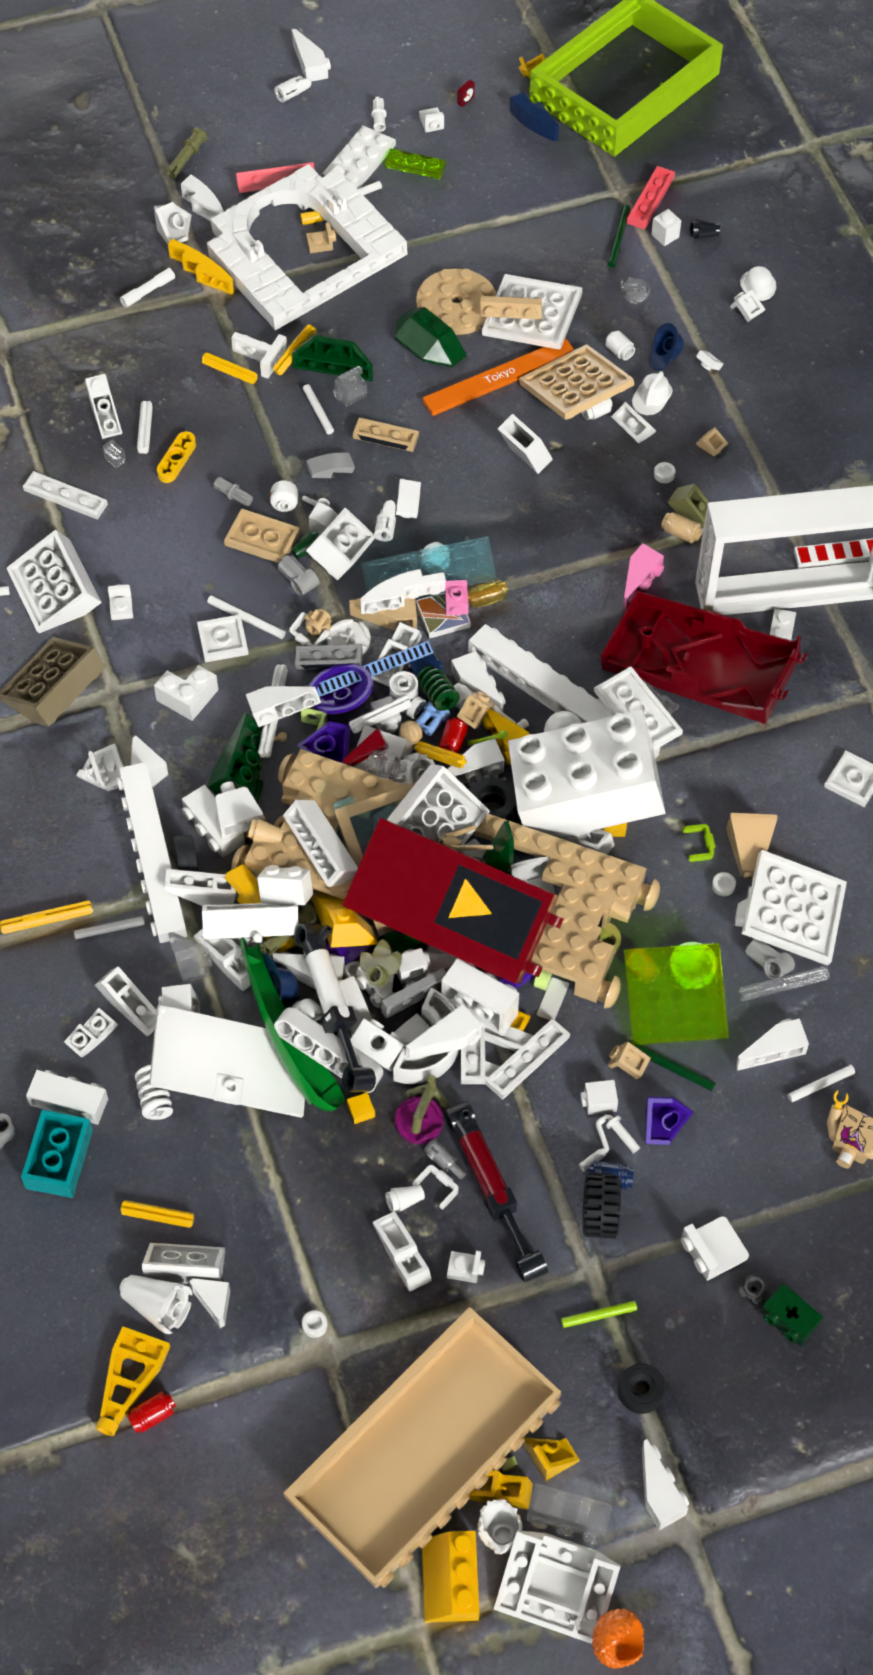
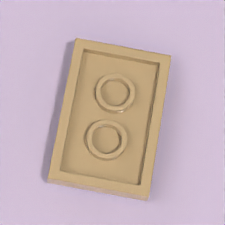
M241 509L224 539V545L280 563L283 557L290 554L291 548L300 535V527Z

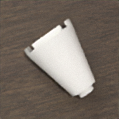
M130 1275L122 1280L119 1287L121 1298L165 1334H172L173 1332L170 1330L174 1327L178 1329L183 1324L191 1308L188 1295H192V1290L184 1284Z

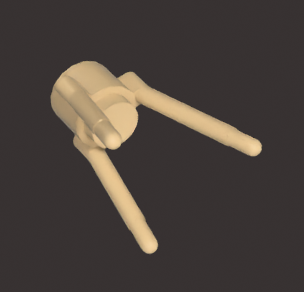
M476 825L452 833H444V838L439 839L440 844L460 852L465 850L494 849L493 845H462L461 840L456 839V836L475 830L477 828Z

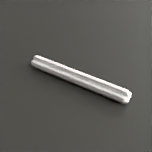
M277 664L275 666L271 686H285L288 672L286 665ZM278 720L263 725L258 754H260L261 758H269L271 756Z

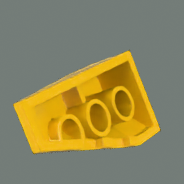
M313 889L311 900L323 926L329 925L333 930L327 937L331 948L377 945V939L372 927L357 912L342 906L344 899Z

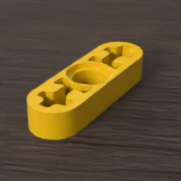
M185 431L178 434L157 466L158 479L161 482L170 483L178 476L196 448L193 433ZM175 454H179L182 456V458L179 460L171 459V457Z

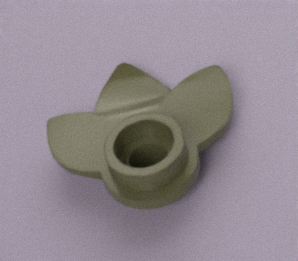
M383 939L376 945L372 954L361 952L360 967L367 973L368 982L378 988L388 983L390 976L398 972L402 963V954L398 952L393 953L389 943Z

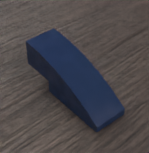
M524 92L510 97V112L520 123L552 141L558 140L559 125L540 101L533 104Z

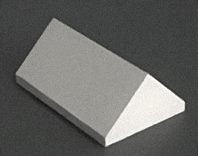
M150 1243L142 1263L144 1277L189 1284V1281L193 1278L222 1282L225 1247Z

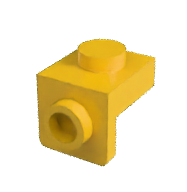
M542 53L528 62L523 57L519 58L521 63L519 69L524 77L527 75L530 80V71L546 59L544 54Z

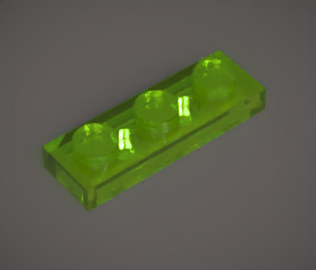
M391 148L385 160V168L441 179L446 167V160Z

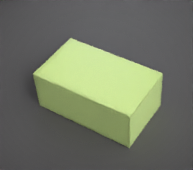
M515 1456L508 1458L502 1465L503 1472L518 1467Z

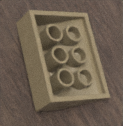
M52 637L0 690V701L34 723L49 727L65 709L70 707L79 694L83 693L86 687L100 675L106 666L94 647Z

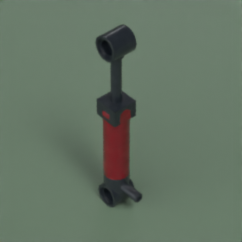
M465 1101L445 1109L444 1112L449 1127L457 1136L487 1200V1208L493 1220L495 1221L503 1217L521 1255L515 1259V1265L521 1280L526 1283L548 1274V1268L543 1255L539 1250L529 1251L512 1213L517 1212V1201L511 1188L507 1187L480 1131L469 1101Z

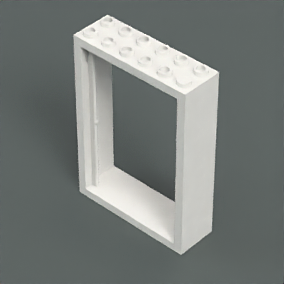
M873 485L708 503L695 580L701 609L722 615L775 610V608L787 609L873 599V547L868 562L719 577L724 543L873 528Z

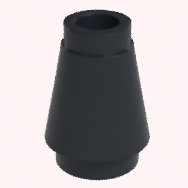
M696 219L690 223V237L701 239L719 236L720 225Z

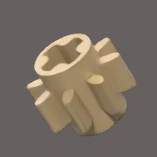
M315 609L314 612L310 610L305 617L307 620L305 622L306 629L314 636H319L326 629L329 631L332 628L330 625L332 622L331 616L323 609Z

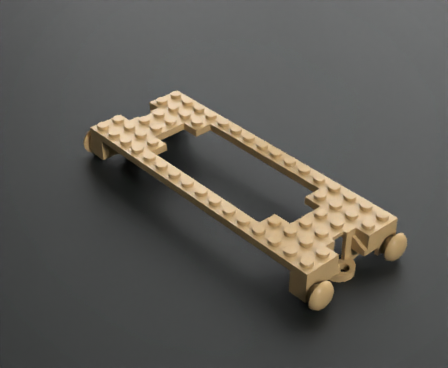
M300 749L297 757L295 754L287 755L281 762L278 772V779L283 787L282 802L292 805L295 800H315L335 833H337L339 826L334 810L407 786ZM402 800L388 805L396 808ZM372 810L356 816L368 820ZM488 814L472 835L492 841L503 822L508 820ZM283 815L274 824V826L284 830L280 844L254 841L251 848L249 845L241 846L233 857L232 870L245 864L256 878L265 867L270 865H277L281 868L298 866L301 869H310L313 889L341 899H345L354 879L353 877L341 885L327 887ZM509 821L514 837V849L539 858L548 856L549 861L542 874V881L562 887L552 914L564 918L560 929L549 924L546 925L531 962L543 967V971L574 981V995L595 1003L597 1001L604 1003V1009L611 1008L615 1004L621 989L620 979L616 975L612 982L606 981V975L612 959L620 949L621 944L620 931L615 925L610 923L611 918L628 923L631 913L637 904L644 906V911L651 910L655 906L660 894L659 881L655 878L652 885L646 884L647 868ZM602 915H603L602 928H601V927H598V925H599V922H600L601 917H602ZM610 938L615 941V944L611 945L603 942V940Z

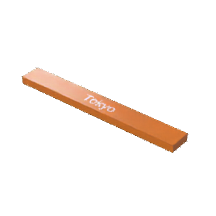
M565 338L560 350L548 347L540 348L422 398V402L432 416L516 382L520 377L574 351V349Z

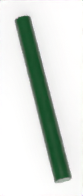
M623 205L607 264L611 268L615 267L630 211L629 205Z
M631 1040L628 1041L651 1058V1062L711 1092L714 1090L715 1082Z

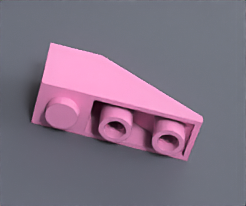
M642 544L630 557L623 610L625 611L637 591H647L652 580L655 577H659L664 570V556L645 544Z

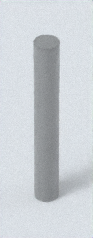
M143 916L74 930L75 940L138 927L145 925Z

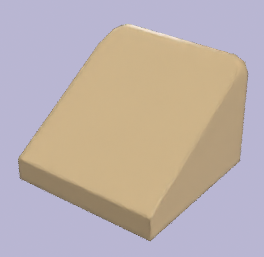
M713 428L700 438L696 444L709 454L716 456L728 442L716 428Z

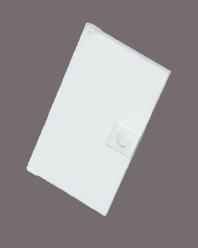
M158 1004L149 1086L301 1118L304 1116L305 1098L289 1076L266 1028Z

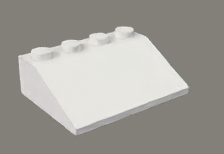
M54 530L6 568L38 633L82 617L102 603L70 539L57 530Z
M431 764L387 820L439 843V839L444 838V833H452L473 825L478 827L490 810L444 766ZM475 830L456 836V839H460L462 845H464Z

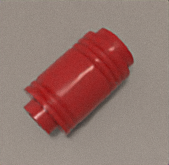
M459 718L447 720L438 747L460 754L468 730L465 722Z
M161 1391L139 1404V1406L131 1409V1413L126 1416L136 1433L140 1431L144 1433L173 1415L172 1409L176 1407V1404L169 1393L164 1395Z

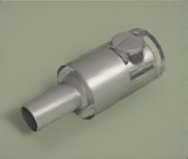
M437 1138L427 1144L424 1152L445 1172L451 1170L460 1180L465 1177L466 1173L456 1164L458 1158Z

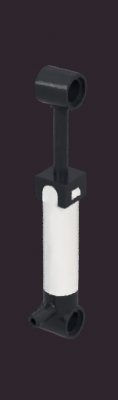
M300 923L295 928L294 941L298 947H302L324 1013L321 1017L325 1033L339 1034L349 1067L342 1074L343 1088L347 1092H370L376 1084L375 1072L372 1068L362 1067L358 1063L348 1034V1030L357 1022L353 1007L346 1005L326 946V939L333 930L329 925Z

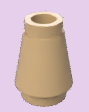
M253 819L248 837L253 838V841L280 844L284 830L262 819Z

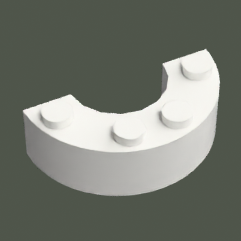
M430 988L422 1006V1018L432 1027L456 1008L445 995ZM403 1048L393 1068L394 1081L403 1084H421L427 1082V1075H433L438 1078L453 1065L459 1050L409 1060L406 1056V1049Z

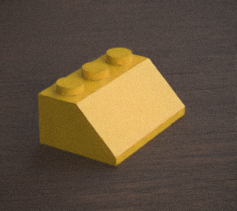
M453 1531L432 1536L431 1540L422 1548L425 1623L479 1621L476 1531Z

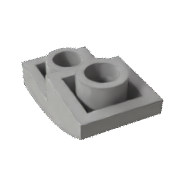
M349 453L325 454L306 461L311 478L331 479L333 472L353 473L355 468Z

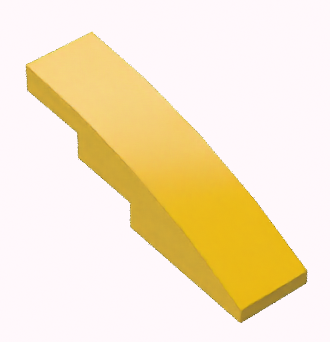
M174 239L170 240L168 243L169 257L182 262L183 270L196 274L197 282L231 295L234 293L233 278L223 268L194 248Z
M245 864L226 873L225 880L239 894L237 901L240 904L261 903L258 880ZM262 936V937H263L265 940H267L270 936ZM294 936L275 952H286L295 947Z

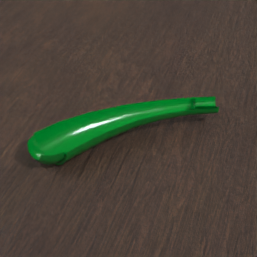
M242 937L239 943L251 988L278 1056L293 1083L309 1105L313 1104L323 1111L336 1110L344 1103V1096L337 1085L338 1082L324 1066L279 1037L274 1024L285 1010V1007L268 974L260 945L247 947L246 940Z

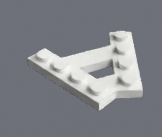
M553 1018L535 1035L509 1027L505 1034L501 1036L482 1025L480 1039L475 1044H468L461 1049V1084H485L503 1100L570 1038V1033ZM485 1041L515 1051L516 1053L501 1066L485 1061Z

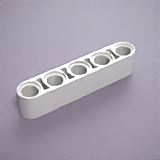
M290 1007L286 1008L274 1024L279 1037L342 1078L343 1071L349 1067L340 1038L333 1033H325L323 1026L299 1010ZM354 1048L359 1065L374 1070L376 1076L375 1089L383 1076L382 1067Z

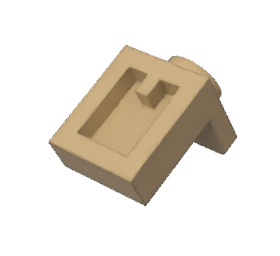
M325 223L326 231L306 233L310 253L333 250L336 234L334 229L331 230L330 223Z
M481 691L469 694L457 717L476 729L479 727L488 709L493 708L495 703L490 700V696Z
M626 1042L612 1049L609 1055L611 1059L607 1066L611 1069L618 1066L635 1079H639L642 1077L651 1058L631 1043Z

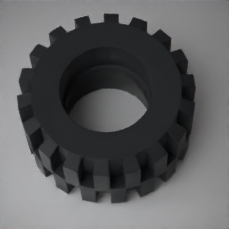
M484 775L483 779L478 777L475 779V783L470 782L468 784V790L482 804L485 802H496L503 806L498 810L490 811L488 814L517 823L519 814L515 787L512 782L507 783V778L499 779V775H494L493 777Z
M587 1174L584 1182L582 1232L585 1237L615 1239L619 1232L620 1178L618 1175Z

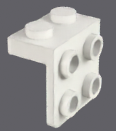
M719 1217L698 1229L693 1224L683 1229L681 1243L684 1249L691 1254L697 1270L704 1275L707 1281L745 1262L749 1257V1253L726 1217Z

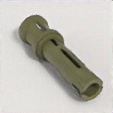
M193 128L189 139L184 140L182 150L165 171L167 176L173 171L170 178L176 179L190 157L197 154L200 145L207 141V135L202 129Z
M306 903L300 906L298 924H309L317 920L318 914L312 905ZM293 935L270 936L260 944V950L263 954L266 953L271 956Z

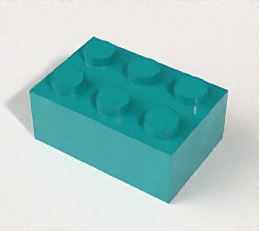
M47 1110L41 1111L21 1175L25 1189L73 1198L93 1133L90 1119Z

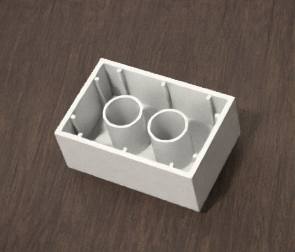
M643 709L619 713L611 717L581 724H572L568 727L530 734L508 741L517 809L523 826L562 838L666 814L653 742Z

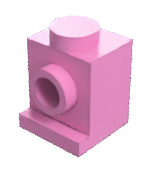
M467 580L446 581V615L459 616L468 614Z

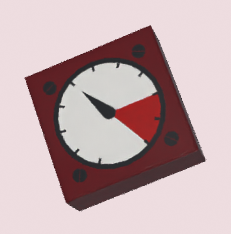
M469 79L457 89V104L459 106H465L474 98L475 82Z

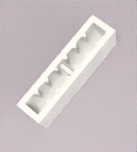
M295 800L283 817L327 887L338 886L352 879L358 867L316 801Z
M277 903L202 906L203 939L253 937L257 933L262 936L294 935L295 928L298 925V905Z

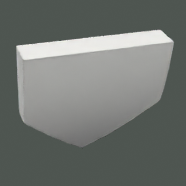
M116 744L109 745L94 753L89 751V758L83 769L78 771L77 777L107 791L119 788L117 777L121 776L119 768L124 767Z

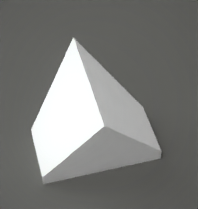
M173 202L154 209L157 230L167 244L171 239L181 243L188 240L192 216L190 213Z

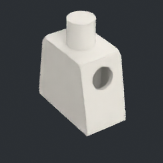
M225 782L221 785L222 793L216 795L215 798L222 839L249 831L253 819L264 820L260 807L247 787L236 789L233 782Z

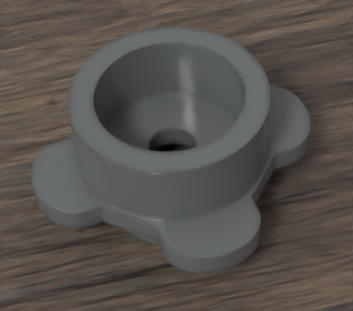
M747 1275L744 1286L739 1289V1294L741 1297H748L754 1304H759L762 1302V1295L768 1291L769 1286L767 1282L759 1277Z

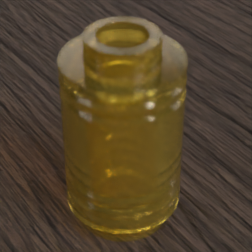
M498 578L471 587L467 591L470 606L472 608H479L506 599V594H508L506 582H502Z

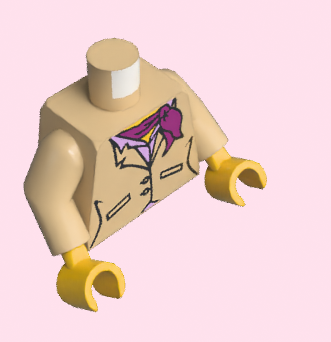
M837 1090L834 1093L835 1105L831 1107L827 1128L829 1138L834 1142L832 1149L840 1153L836 1161L837 1164L848 1169L851 1167L853 1160L864 1164L867 1159H873V1118L847 1105L843 1109L842 1105L847 1103L849 1096L847 1093L845 1100L839 1101L836 1098L839 1091Z

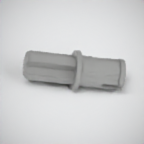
M218 477L213 484L214 489L227 495V498L230 500L235 499L246 506H250L253 501V496L239 489L238 484H232L222 477Z

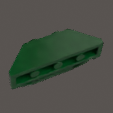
M426 307L410 309L396 319L395 339L423 362L446 365L452 368L466 358L467 354L453 329Z
M313 335L292 352V365L295 369L373 381V365L354 341Z

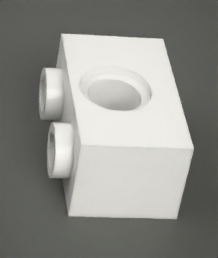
M363 1019L350 1039L353 1047L391 1072L402 1049H406V1046L402 1043L404 1039L394 1032L390 1035L382 1030L384 1026L374 1019L370 1022ZM379 1037L384 1038V1046L381 1049H374V1040Z

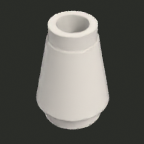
M421 1185L391 1188L390 1192L386 1193V1202L391 1212H401L425 1198Z

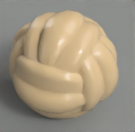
M405 721L400 727L399 737L407 739L412 745H416L422 738V729L417 722Z

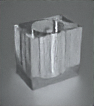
M111 439L102 446L104 458L116 469L126 462L124 449Z

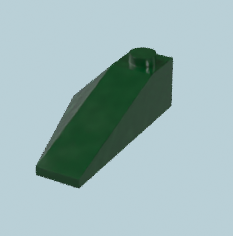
M504 821L490 845L494 846V849L486 850L482 858L490 866L512 875L511 864L514 858V837L509 821Z

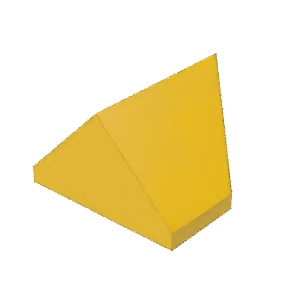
M523 1438L525 1441L522 1445L545 1482L580 1461L567 1438L562 1440Z

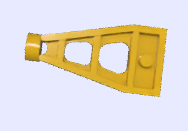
M122 1326L112 1348L101 1414L95 1427L99 1432L108 1436H115L120 1422L161 1370L170 1350V1343ZM127 1358L145 1365L142 1374L134 1381L121 1376L122 1363ZM116 1385L131 1389L130 1395L123 1404L112 1401ZM111 1416L114 1418V1420L108 1419L106 1417Z

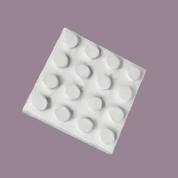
M505 274L496 297L542 299V320L487 317L482 328V335L560 350L582 296V287Z
M761 850L758 853L741 934L828 966L832 962L847 882Z

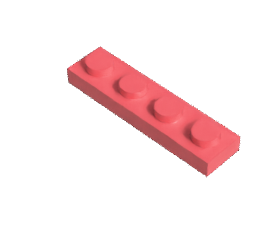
M314 163L236 173L238 192L263 190L282 178L292 175L295 171L308 164L314 169Z
M659 166L656 167L630 212L627 224L646 229L675 178L674 171Z

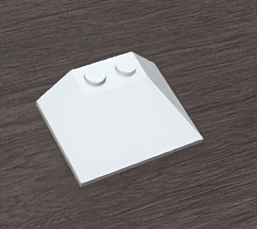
M517 1530L494 1610L592 1644L593 1629L600 1617L607 1613L621 1566L597 1550L547 1533Z

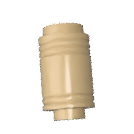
M668 512L661 524L664 532L689 543H693L695 540L698 541L702 534L700 523L674 512Z

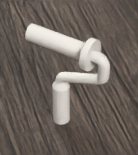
M609 1114L604 1115L596 1121V1128L604 1148L598 1149L579 1164L583 1172L587 1171L589 1166H593L594 1161L599 1162L609 1151V1145L601 1126L606 1121H609L606 1127L608 1129L612 1128L633 1154L640 1149V1146L619 1122L621 1120L619 1115L614 1118Z

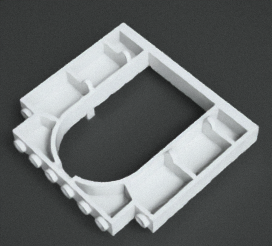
M309 164L298 169L292 175L284 177L258 193L249 196L247 200H243L238 205H233L225 212L211 218L212 231L217 238L207 242L209 257L233 278V284L274 330L281 328L407 255V241L386 221L339 169L322 178ZM269 204L273 206L281 204L304 205L314 209L330 223V226L355 251L361 260L302 293L269 255L264 252L263 244L259 240L255 241L252 238L249 230L255 218L260 215L259 210Z

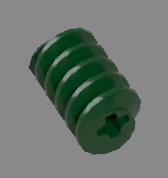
M427 666L420 671L417 676L418 685L436 710L446 711L458 703L459 693L441 669Z

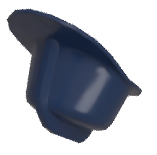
M662 324L655 333L649 358L650 367L653 370L659 371L666 368L672 360L680 355L683 349V338L673 324Z
M266 953L263 954L262 957L281 1002L297 998L300 994L299 987L292 971L287 968L276 967L271 956Z

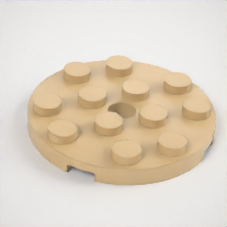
M443 269L428 277L421 284L417 292V308L426 307L451 327L456 335L469 334L480 330L487 318L481 317V296L496 297V291L485 277L470 269ZM458 298L461 302L453 303L452 301Z

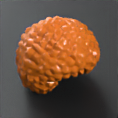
M615 1609L608 1611L600 1617L593 1629L592 1647L594 1654L601 1664L616 1669L628 1667L639 1661L643 1656L642 1652L644 1650V1628L636 1614L626 1609Z

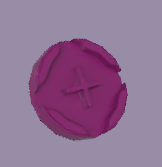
M421 1096L406 1099L399 1105L395 1115V1127L398 1134L405 1141L413 1144H426L440 1135L443 1128V1113L440 1106L432 1099L423 1117L421 1132L418 1134L412 1133L411 1127Z

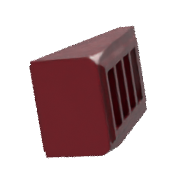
M379 728L374 730L343 759L344 764L354 767L388 749L389 745L382 731Z

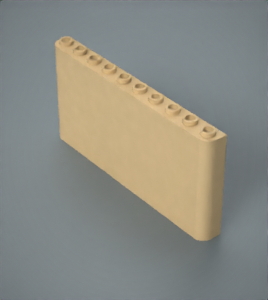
M469 1307L283 1493L284 1497L375 1588H378L380 1585L384 1588L394 1578L393 1572L399 1566L404 1568L412 1560V1553L418 1546L423 1548L431 1540V1533L437 1527L441 1529L451 1519L449 1514L456 1507L461 1509L470 1499L468 1494L474 1488L479 1490L487 1482V1475L493 1469L495 1471L500 1469L506 1462L505 1456L511 1450L515 1452L522 1446L525 1441L523 1437L529 1431L534 1433L543 1423L541 1419L547 1413L552 1414L560 1406L559 1398L561 1391Z

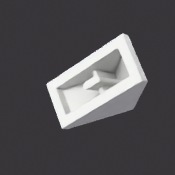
M194 1278L190 1280L189 1284L193 1294L220 1328L225 1326L230 1297L229 1282Z

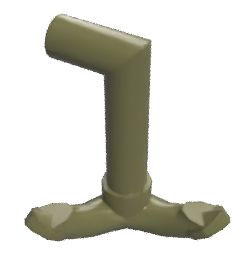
M427 1075L426 1084L409 1089L405 1093L407 1099L423 1094L412 1120L411 1132L414 1134L421 1132L422 1120L431 1098L435 1097L444 1110L450 1107L446 1097L437 1088L436 1077L433 1075Z

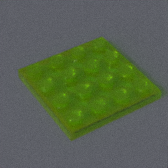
M720 943L624 950L633 1045L729 1038Z

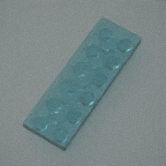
M488 536L361 562L366 592L392 577L418 569L421 570L422 576L444 572L446 581L467 580V585L497 580Z

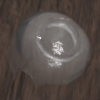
M629 277L625 283L623 280L620 281L621 295L625 301L631 304L641 303L650 296L651 285L646 279H633Z

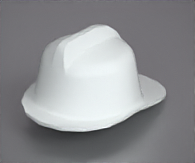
M662 371L658 374L652 373L647 375L632 398V406L638 413L654 415L663 409L671 397L672 387Z

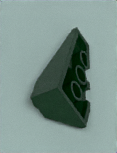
M247 712L243 714L212 770L207 787L218 795L222 793L220 787L223 783L233 782L236 789L247 787L258 804L263 788V780H260V770L263 769V762L260 761V754H258L263 726L258 727L256 720Z

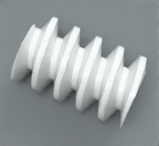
M147 1065L135 1074L142 1115L151 1120L167 1118L173 1113V1109L170 1108L172 1102L170 1099H167L170 1096V1092L166 1089L149 1086L151 1065Z

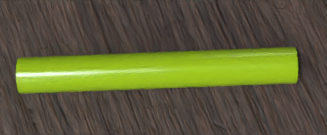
M634 1300L561 1318L562 1327L567 1328L637 1311V1305Z

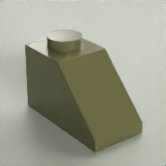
M696 484L677 487L668 500L669 505L676 514L700 523V527L704 528L707 504L710 502Z

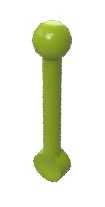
M502 730L499 734L469 740L467 743L468 746H473L494 738L506 739L508 733Z

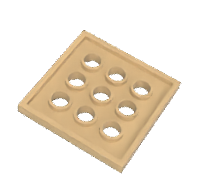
M587 344L519 378L522 387L565 420L573 418L575 415L634 386V378Z

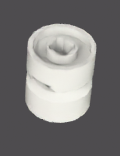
M406 671L395 673L389 681V696H392L393 701L404 695H407L410 701L417 697L418 680L415 675Z

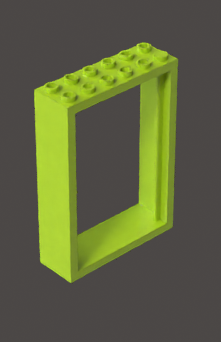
M623 0L530 71L529 99L533 104L540 101L549 114L615 157L719 74L723 44L654 0ZM633 25L690 63L666 82H661L656 90L619 119L615 120L558 81Z

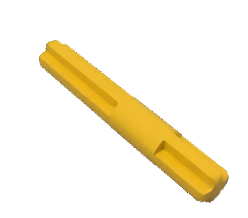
M87 900L1 920V932L7 934L88 915L93 912L92 905Z

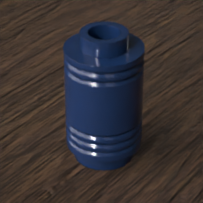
M594 1161V1166H589L588 1174L618 1175L621 1181V1189L627 1190V1187L632 1188L634 1168L625 1164Z

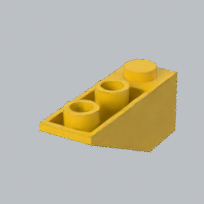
M488 709L482 720L486 730L491 731L492 735L499 734L502 730L508 733L506 739L498 738L495 740L502 750L505 763L511 765L508 741L530 735V733L494 710Z

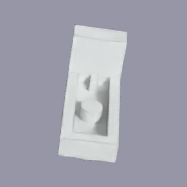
M237 332L231 337L233 351L260 361L261 376L268 379L273 373L272 367L287 350L286 337L280 334L272 345Z

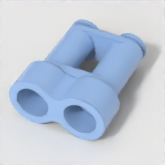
M428 701L423 707L424 711L415 722L420 725L422 731L427 736H432L439 725L448 719L450 712L449 710H436L432 703ZM429 718L433 719L428 726L424 725Z

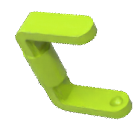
M707 824L683 827L684 833L704 831L706 849L709 852L690 855L688 857L690 862L711 860L714 857V837L710 833Z

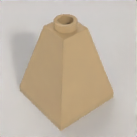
M730 814L726 825V832L740 876H744L746 880H753L758 853L761 850L768 851L777 822V815Z

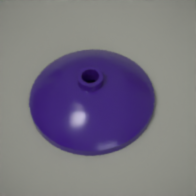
M357 664L335 665L325 669L311 681L309 687H315L317 690L320 682L349 671L359 674L362 681L320 696L321 703L314 705L313 708L327 714H342L359 707L369 697L373 689V679L370 672Z

